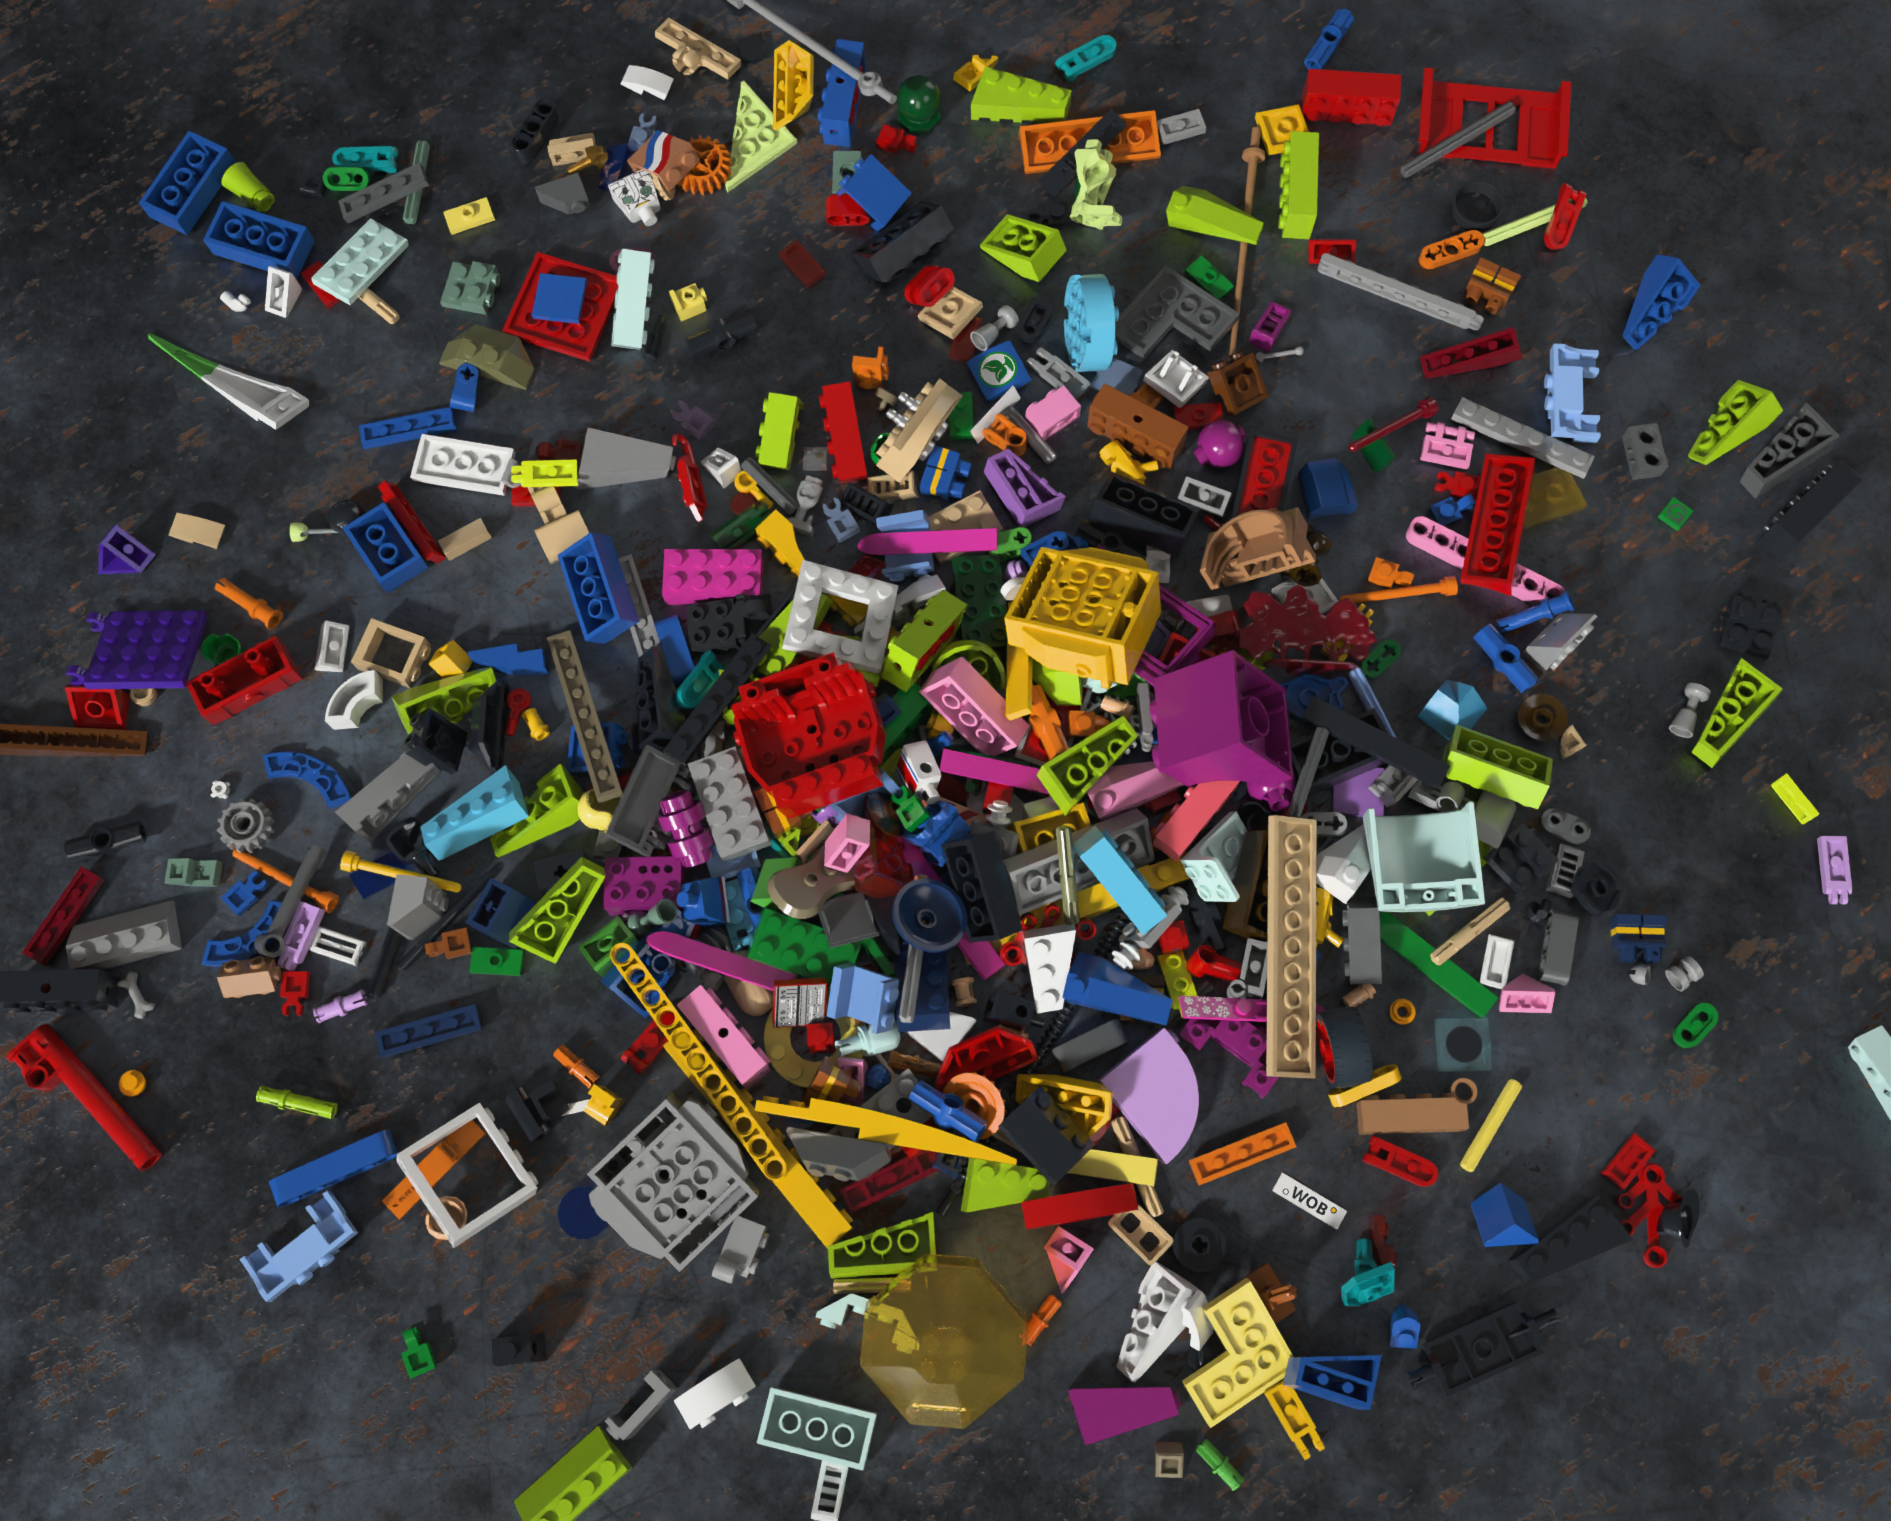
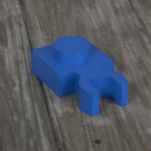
M252 872L248 876L246 884L239 880L221 897L232 911L240 917L259 900L255 893L265 890L270 884L263 880L260 884L256 885V879L261 876L259 872Z

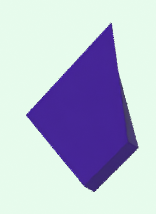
M115 524L99 543L98 574L141 573L156 554Z

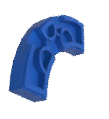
M293 751L272 752L262 755L267 776L270 780L292 777L307 781L321 792L329 809L342 806L353 797L343 778L327 763L314 756Z
M270 899L263 916L254 925V928L247 933L224 940L208 939L201 964L204 966L220 967L222 963L230 960H248L260 955L255 949V940L260 934L267 933L282 901ZM272 938L266 941V950L274 944Z

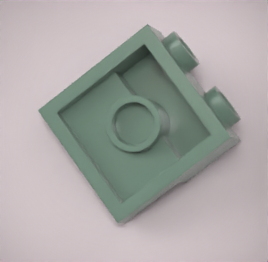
M475 261L472 262V265L453 262L440 301L442 307L487 315L489 307H492L494 303L493 293L495 287H498L500 283V273H498L496 266Z

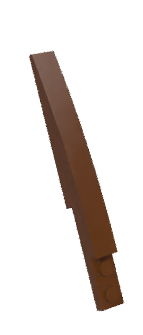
M0 724V755L146 756L149 732Z

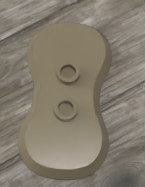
M823 843L805 863L775 872L767 883L768 893L778 908L787 915L797 919L810 918L822 909L825 902L831 896L839 892L854 890L865 883L866 863L862 856L848 873L824 866L825 843Z

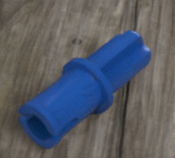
M943 732L934 739H927L926 741L934 758H936L943 749L952 744L954 739L949 732Z

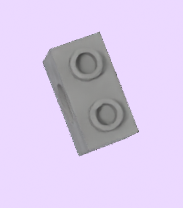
M1186 476L1178 499L1194 505L1203 511L1226 518L1234 495L1231 492Z

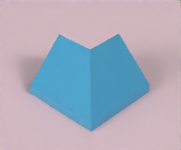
M1447 679L1418 715V718L1449 740L1456 724L1472 729L1487 710V707L1473 686Z

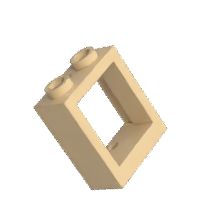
M371 618L351 663L358 670L364 672L375 670L383 679L412 688L413 683L417 682L420 677V668L423 661L427 660L430 655L431 645L423 636ZM385 633L415 643L402 673L372 663Z

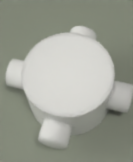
M214 781L211 788L212 794L210 795L213 798L217 796L227 799L231 784L228 781L226 783Z

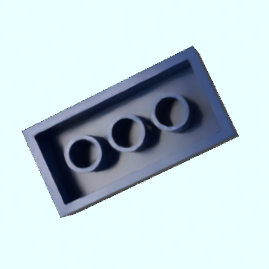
M188 131L139 204L150 218L188 236L221 188L224 173L236 162L227 148Z
M224 201L221 202L203 239L214 255L268 271L269 266H274L291 272L296 280L315 243V240L305 226Z
M590 532L557 555L585 641L606 644L639 622L611 536Z

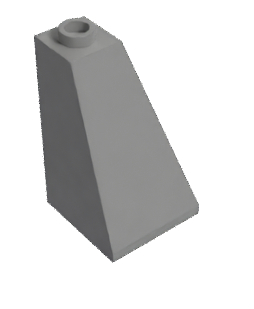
M588 428L578 469V486H575V489L581 490L666 478L668 471L673 470L676 456H672L673 447Z

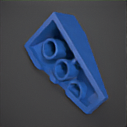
M678 908V916L673 923L656 925L632 947L664 993L666 984L675 971L674 966L676 962L674 957L650 947L646 943V938L652 933L663 931L689 938L695 924L686 921L684 914ZM626 952L618 962L627 961L630 957V952ZM613 965L600 981L642 1017L646 1018L649 1012L616 966ZM643 971L635 972L632 975V982H642L645 978V973ZM658 992L649 993L646 998L647 1003L656 1004L660 999V994Z
M1078 952L1068 972L1062 996L1067 1003L1166 1026L1173 1003L1172 999L1107 959Z

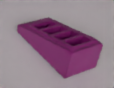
M1271 301L1252 330L1249 343L1269 352L1292 314V310ZM1271 313L1276 314V315L1282 317V319H1280V318H1278V317L1272 315Z

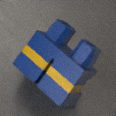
M935 445L930 453L920 483V495L930 497V494L940 496L946 501L949 500V496L962 498L965 483L955 481L956 475L968 478L972 469V463L960 459V453Z

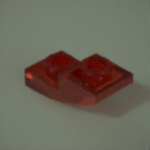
M1372 1215L1370 1216L1369 1225L1370 1240L1373 1243V1255L1377 1266L1379 1267L1391 1262L1395 1268L1397 1253L1393 1252L1394 1245L1383 1244V1239L1388 1237L1389 1225L1385 1223V1216Z

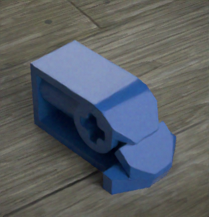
M1056 531L1020 550L1022 561L1029 571L1041 547L1063 551L1089 548V545L1081 537Z

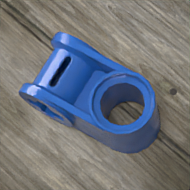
M465 363L458 367L455 385L452 389L450 408L474 412L478 370L474 365ZM465 376H470L469 380L464 379Z

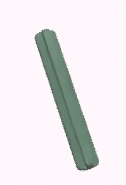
M419 140L416 143L413 165L420 163L426 172L430 146L427 141ZM422 189L407 195L403 220L407 224H415L417 222Z

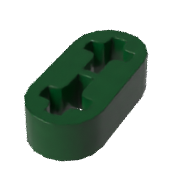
M1389 639L1377 646L1360 665L1366 679H1377L1395 663L1401 654L1400 645L1395 640ZM1392 648L1394 650L1392 655L1389 654L1385 658L1382 657L1386 649ZM1377 661L1379 664L1375 671L1369 672L1367 670L1368 666L1373 665Z

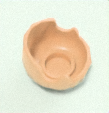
M452 1196L439 1198L459 1229L464 1227L467 1221V1210L464 1202ZM428 1211L425 1224L429 1234L437 1239L448 1240L430 1211Z

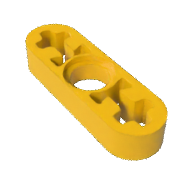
M1391 1064L1374 1070L1370 1082L1353 1087L1331 1089L1328 1095L1332 1106H1345L1399 1082L1402 1077L1398 1066Z

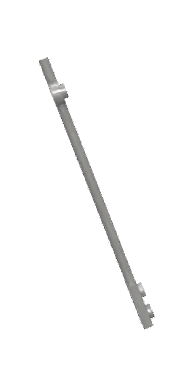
M726 0L738 9H741L744 5L749 6L858 81L863 95L873 96L877 94L891 104L896 102L897 96L883 87L878 73H862L756 0Z

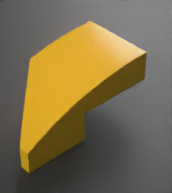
M973 55L971 62H967L954 73L953 80L971 92L979 84L984 67L994 68L998 63L999 57L992 56L991 59H981L979 55Z

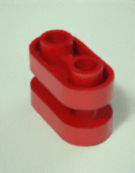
M927 265L906 285L904 291L906 300L915 305L934 306L954 285V273L949 268Z

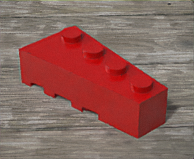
M849 381L822 386L823 393L818 395L821 408H826L827 417H823L825 432L830 431L831 440L827 441L829 455L834 454L835 464H831L833 478H838L839 484L867 480L851 383Z

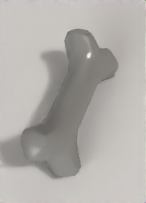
M130 971L125 979L118 981L117 986L128 990L136 1007L134 1016L143 1019L147 1011L154 1010L155 1004L149 1003L144 999L137 986L138 974Z

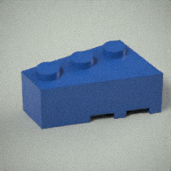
M1382 1355L1289 1358L1283 1385L1357 1410H1371Z

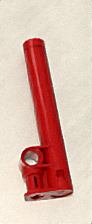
M49 1024L36 1028L7 1055V1060L10 1063L15 1062L22 1070L21 1074L25 1077V1082L30 1088L47 1092L63 1082L127 1157L134 1161V1165L140 1171L153 1166L162 1156L157 1147L153 1146L150 1139ZM45 1073L44 1081L39 1084V1077Z

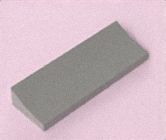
M1137 808L1071 833L1073 844L1094 826L1100 832L1105 829L1119 846L1115 851L1121 849L1135 866L1131 870L1155 861L1148 818ZM1057 839L1003 860L1009 884L1014 893L1016 908L1020 915L1062 898ZM1073 848L1077 892L1099 884L1100 881Z

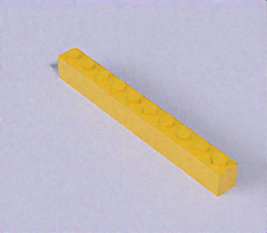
M695 1028L692 1031L786 1162V1176L782 1180L773 1181L774 1184L827 1249L828 1246L837 1244L854 1229L850 1225L854 1220L844 1208L841 1211L833 1204L836 1198L827 1188L822 1191L817 1184L820 1180L818 1176L812 1175L808 1170L804 1169L800 1164L802 1160L794 1147L789 1150L783 1143L787 1138L778 1128L773 1130L768 1125L769 1116L766 1113L755 1111V1107L750 1103L754 1098L745 1087L742 1090L737 1087L734 1082L738 1079L729 1068L723 1070L718 1063L721 1061L720 1057L712 1048L709 1051L702 1044L705 1039ZM686 1033L680 1034L676 1040L677 1045L680 1047L687 1046L690 1042V1036ZM668 1041L664 1044L663 1047L705 1099L718 1111V1115L731 1129L671 1043ZM701 1054L694 1056L691 1061L694 1068L702 1067L705 1064V1056ZM709 1077L707 1087L711 1090L717 1089L721 1083L720 1077ZM727 1097L722 1102V1108L725 1111H731L736 1106V1100L733 1097ZM743 1118L738 1122L737 1129L739 1132L746 1133L751 1129L752 1123L749 1119ZM757 1140L753 1143L752 1150L755 1154H763L766 1151L767 1143L764 1140ZM773 1161L768 1166V1172L771 1176H778L783 1170L782 1164L778 1161Z

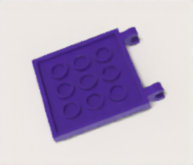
M206 610L110 611L108 617L98 612H91L87 617V622H93L91 631H102L89 668L86 670L80 666L71 665L68 667L66 675L72 676L70 682L72 685L84 684L86 689L185 688L208 620Z

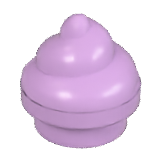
M1013 560L1009 562L1004 571L1003 580L1009 581L1015 577H1026L1028 571L1023 561Z

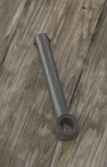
M311 844L306 849L308 852L267 933L260 934L255 940L254 946L259 954L276 957L284 951L285 942L282 937L316 871V867L321 859L325 858V849ZM269 938L274 940V947L271 951L265 949V943Z

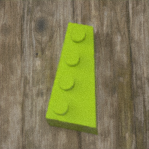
M985 66L971 102V120H979V118H990V121L1012 119L1013 122L1022 123L1023 120H1030L1037 124L1065 121L1071 105L1072 90Z
M581 857L509 932V942L556 964L605 878L604 868Z

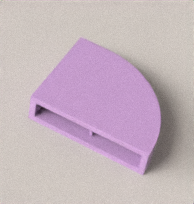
M1165 1028L1157 1030L1096 1080L1113 1091V1103L1162 1164H1168L1187 1143L1194 1129L1199 1108L1198 1085L1193 1068L1187 1056L1177 1044L1179 1042L1178 1037L1172 1030L1169 1029L1167 1031Z

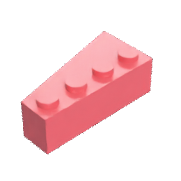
M1212 781L1200 783L1196 787L1194 785L1190 786L1183 796L1186 800L1182 805L1177 803L1168 814L1171 817L1166 824L1161 822L1153 832L1156 836L1153 845L1175 862H1178L1194 843L1198 833H1202L1213 818L1212 816H1216L1225 802H1228L1233 796L1240 781Z

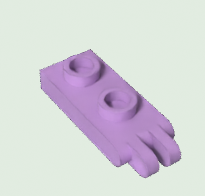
M1820 836L1817 838L1823 894H1828L1830 904H1837L1838 898L1840 904H1847L1848 894L1852 893L1847 836Z
M300 901L284 936L285 948L279 955L280 958L277 963L280 968L294 971L297 964H301L304 961L325 910Z

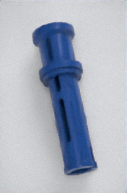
M1565 590L1561 595L1550 599L1546 597L1542 599L1541 604L1497 619L1496 622L1498 628H1501V634H1504L1545 617L1553 619L1555 615L1567 610L1572 612L1575 610L1568 590Z

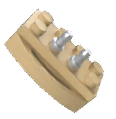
M940 378L934 386L927 382L915 399L901 392L898 399L905 403L909 409L906 410L903 416L891 408L886 413L887 417L893 419L897 425L876 452L881 457L876 466L900 482L918 459L923 461L931 453L935 446V443L931 440L933 439L936 442L948 428L945 420L962 398V395Z

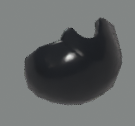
M349 499L341 500L329 509L327 521L332 530L347 536L343 527L366 512L357 502Z
M1247 801L1239 806L1236 812L1248 832L1268 831V818L1273 816V812L1264 803Z

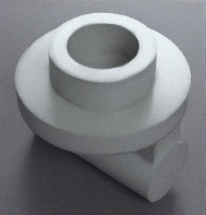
M509 459L501 482L510 488H516L521 483L511 482V476L521 474L511 473V467L520 465L516 460Z

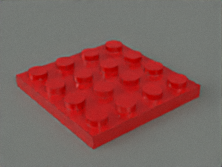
M537 252L502 332L517 336L521 341L590 362L615 306V295L619 286L616 283L617 276ZM540 273L586 278L587 287L579 324L533 319L532 311Z

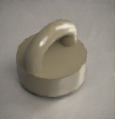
M878 387L874 393L879 398L876 404L877 411H882L887 403L894 406L898 400L895 395L882 387Z

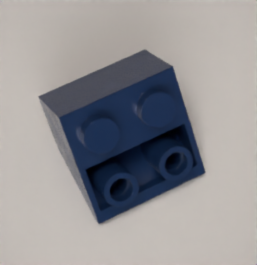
M490 878L465 923L473 929L513 949H517V945L509 942V932L537 902L513 888Z

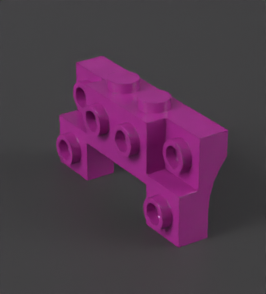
M1189 1019L1177 1036L1180 1040L1183 1038L1194 1046V1050L1197 1052L1201 1050L1208 1038H1211L1250 1066L1252 1069L1241 1084L1252 1088L1262 1099L1279 1078L1266 1076L1267 1030L1259 1025L1254 1027L1248 1021Z

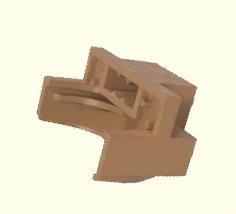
M1275 507L1268 510L1249 511L1238 515L1225 523L1218 531L1208 533L1200 572L1210 589L1213 590L1219 588L1220 580L1225 587L1313 563L1316 560V554L1306 538L1308 524L1298 507L1283 512ZM1239 552L1238 558L1231 559L1234 555H1236Z

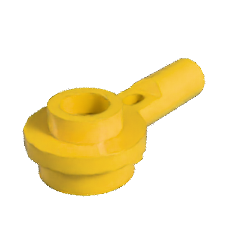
M741 471L735 476L734 483L739 492L744 494L751 493L760 503L765 502L767 504V510L774 505L745 471Z

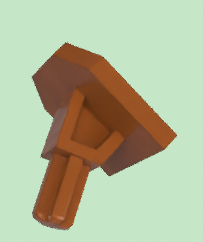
M1264 1263L1234 1284L1235 1286L1245 1278H1248L1275 1324L1296 1310L1291 1300L1297 1297V1287L1295 1285L1292 1286L1290 1283L1281 1285L1269 1263Z

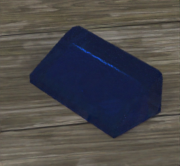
M626 143L607 148L608 161L602 168L598 188L609 190V184L624 178L627 160L630 155V149Z
M392 851L372 861L407 870L403 861ZM361 869L349 874L364 900L393 885L396 880L394 877Z

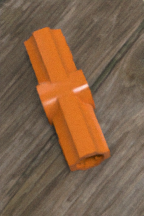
M1033 685L1032 713L1029 714L1030 723L1037 738L1040 737L1049 759L1052 760L1068 750L1069 746L1061 731L1059 717L1055 709L1050 707L1041 685Z

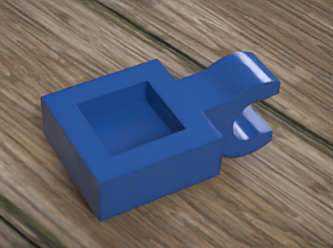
M1471 494L1463 497L1456 503L1450 497L1430 506L1429 512L1436 523L1448 527L1461 521L1463 518L1461 513L1472 509V505L1476 502Z

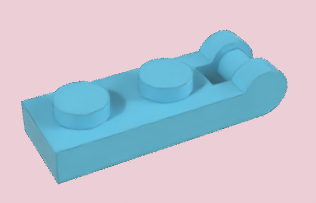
M735 879L726 882L731 921L730 924H726L733 950L742 951V948L750 945L754 928L746 908L739 881ZM747 931L748 936L738 938L737 933Z

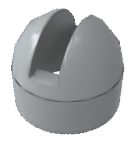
M1646 964L1634 965L1631 970L1635 971V975L1630 974L1631 980L1637 984L1648 985L1651 976V966Z

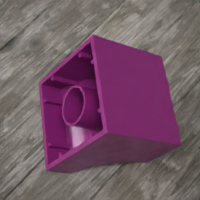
M1232 650L1154 678L1155 699L1150 702L1149 710L1151 718L1157 726L1158 744L1153 746L1152 757L1156 768L1161 773L1170 775L1187 787L1212 781H1244L1267 787L1293 779L1285 688Z

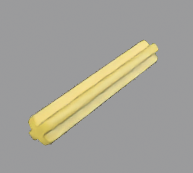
M1508 1080L1460 1163L1463 1169L1473 1172L1522 1089V1085L1516 1080Z

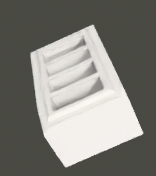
M822 1460L811 1519L838 1521L848 1472L847 1466ZM828 1470L842 1474L841 1478L825 1475V1472ZM823 1482L837 1484L839 1489L824 1487ZM821 1494L836 1496L837 1499L832 1501L820 1497ZM820 1505L835 1509L834 1513L818 1510V1507Z

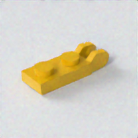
M1283 1379L1264 1391V1394L1289 1438L1295 1443L1304 1460L1310 1458L1309 1450L1300 1437L1309 1433L1316 1449L1322 1451L1325 1449V1446L1294 1388L1283 1385Z

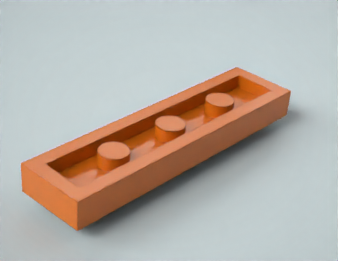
M1285 1122L1191 1159L1189 1164L1198 1186L1297 1146Z

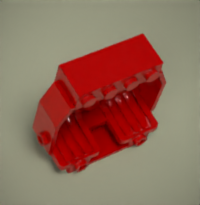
M832 652L738 687L742 701L731 706L735 715L734 724L736 731L733 732L735 741L738 746L741 745L749 773L775 799L777 809L788 819L884 785L878 765L882 764L886 732L875 700L877 693L872 681L868 682L852 663L843 664L837 655ZM812 727H817L815 733H809ZM839 757V761L832 764V759ZM814 765L815 770L808 772V768Z

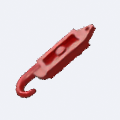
M676 433L672 436V444L676 446L678 440L684 456H681L677 463L678 479L683 489V500L686 506L692 510L697 522L703 520L705 509L708 506L699 468L695 463L689 441L682 434Z

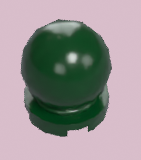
M922 75L911 76L901 83L898 90L897 115L899 123L906 127L908 132L913 134L929 133L930 129L934 128L937 124L939 125L942 119L941 92L938 85L930 77Z

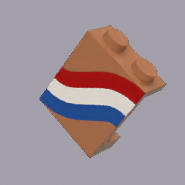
M659 130L627 160L634 173L644 170L658 176L668 191L700 161L689 142Z

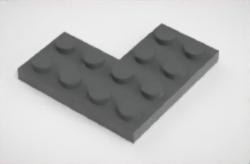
M1165 265L1118 317V321H1115V340L1142 359H1145L1174 327L1211 351L1239 320L1240 314Z

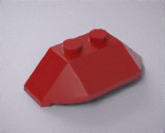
M996 1026L949 1047L935 1083L939 1092L943 1093L946 1084L953 1077L964 1072H977L978 1075H986V1078L992 1081L1039 1059L1031 1039Z

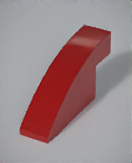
M1134 1183L1021 1202L1026 1229L1056 1224L1063 1225L1139 1210Z

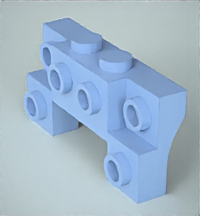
M1566 344L1552 345L1550 349V372L1545 375L1544 388H1548L1544 408L1548 410V419H1551V437L1572 438V442L1597 443L1600 439L1601 433H1597L1600 415L1581 414L1583 412V378H1595L1599 373V368H1596V358L1599 355V350L1578 349Z
M324 1192L322 1199L314 1205L309 1204L306 1207V1210L316 1224L309 1227L278 1253L274 1254L267 1243L261 1242L257 1245L259 1248L251 1255L243 1256L239 1259L249 1272L259 1293L266 1302H272L292 1285L306 1283L313 1277V1271L318 1267L323 1268L335 1259L333 1255L340 1251L339 1248L358 1233L345 1215L347 1212L332 1192Z

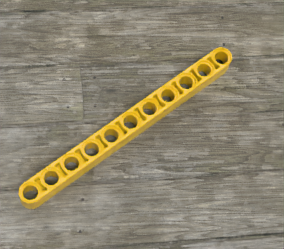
M626 943L616 944L610 952V958L764 1175L772 1181L782 1180L787 1174V1164L632 947ZM627 950L630 952V957L627 961H617V955L620 951ZM637 971H643L645 973L644 980L640 983H633L632 975ZM658 992L660 994V999L656 1004L647 1003L646 998L649 993ZM666 1013H673L675 1015L674 1022L668 1026L663 1025L661 1022L662 1016ZM680 1034H688L690 1036L689 1044L684 1047L678 1046L676 1043L677 1037ZM700 1054L705 1056V1064L702 1067L694 1068L691 1061L694 1056ZM709 1077H720L721 1083L717 1089L711 1090L707 1087ZM727 1097H733L736 1100V1106L731 1111H725L722 1108V1102ZM743 1118L749 1119L752 1123L751 1129L746 1133L739 1132L737 1129L738 1122ZM764 1140L767 1143V1149L763 1154H755L753 1152L752 1146L755 1141ZM773 1161H778L783 1166V1170L778 1176H771L768 1172V1166Z

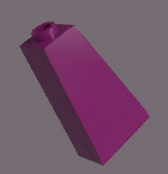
M1168 1386L1068 1389L1085 1445L1179 1415L1177 1408L1181 1407L1177 1391L1172 1392Z

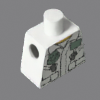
M640 170L608 185L613 200L631 222L635 223L642 219L645 226H652L657 222V217L654 213L659 212L661 207L649 172Z

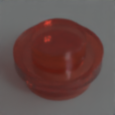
M738 493L732 498L730 506L733 513L738 515L755 503L751 495Z

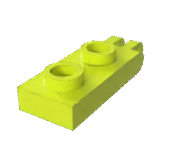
M577 460L522 461L521 466L511 467V473L521 474L512 475L511 482L521 483L522 487L578 486Z
M1180 950L1159 955L1158 963L1162 975H1165V985L1169 997L1173 1000L1172 1007L1174 1010L1179 1009L1180 1015L1183 1017L1179 997L1197 996L1191 975L1186 969L1183 951Z

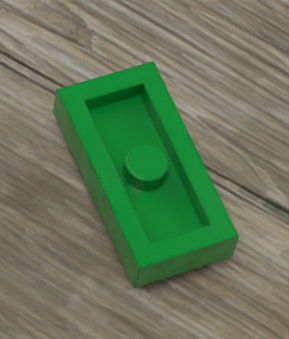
M958 392L962 395V398L949 415L950 440L974 439L970 432L973 429L972 392Z

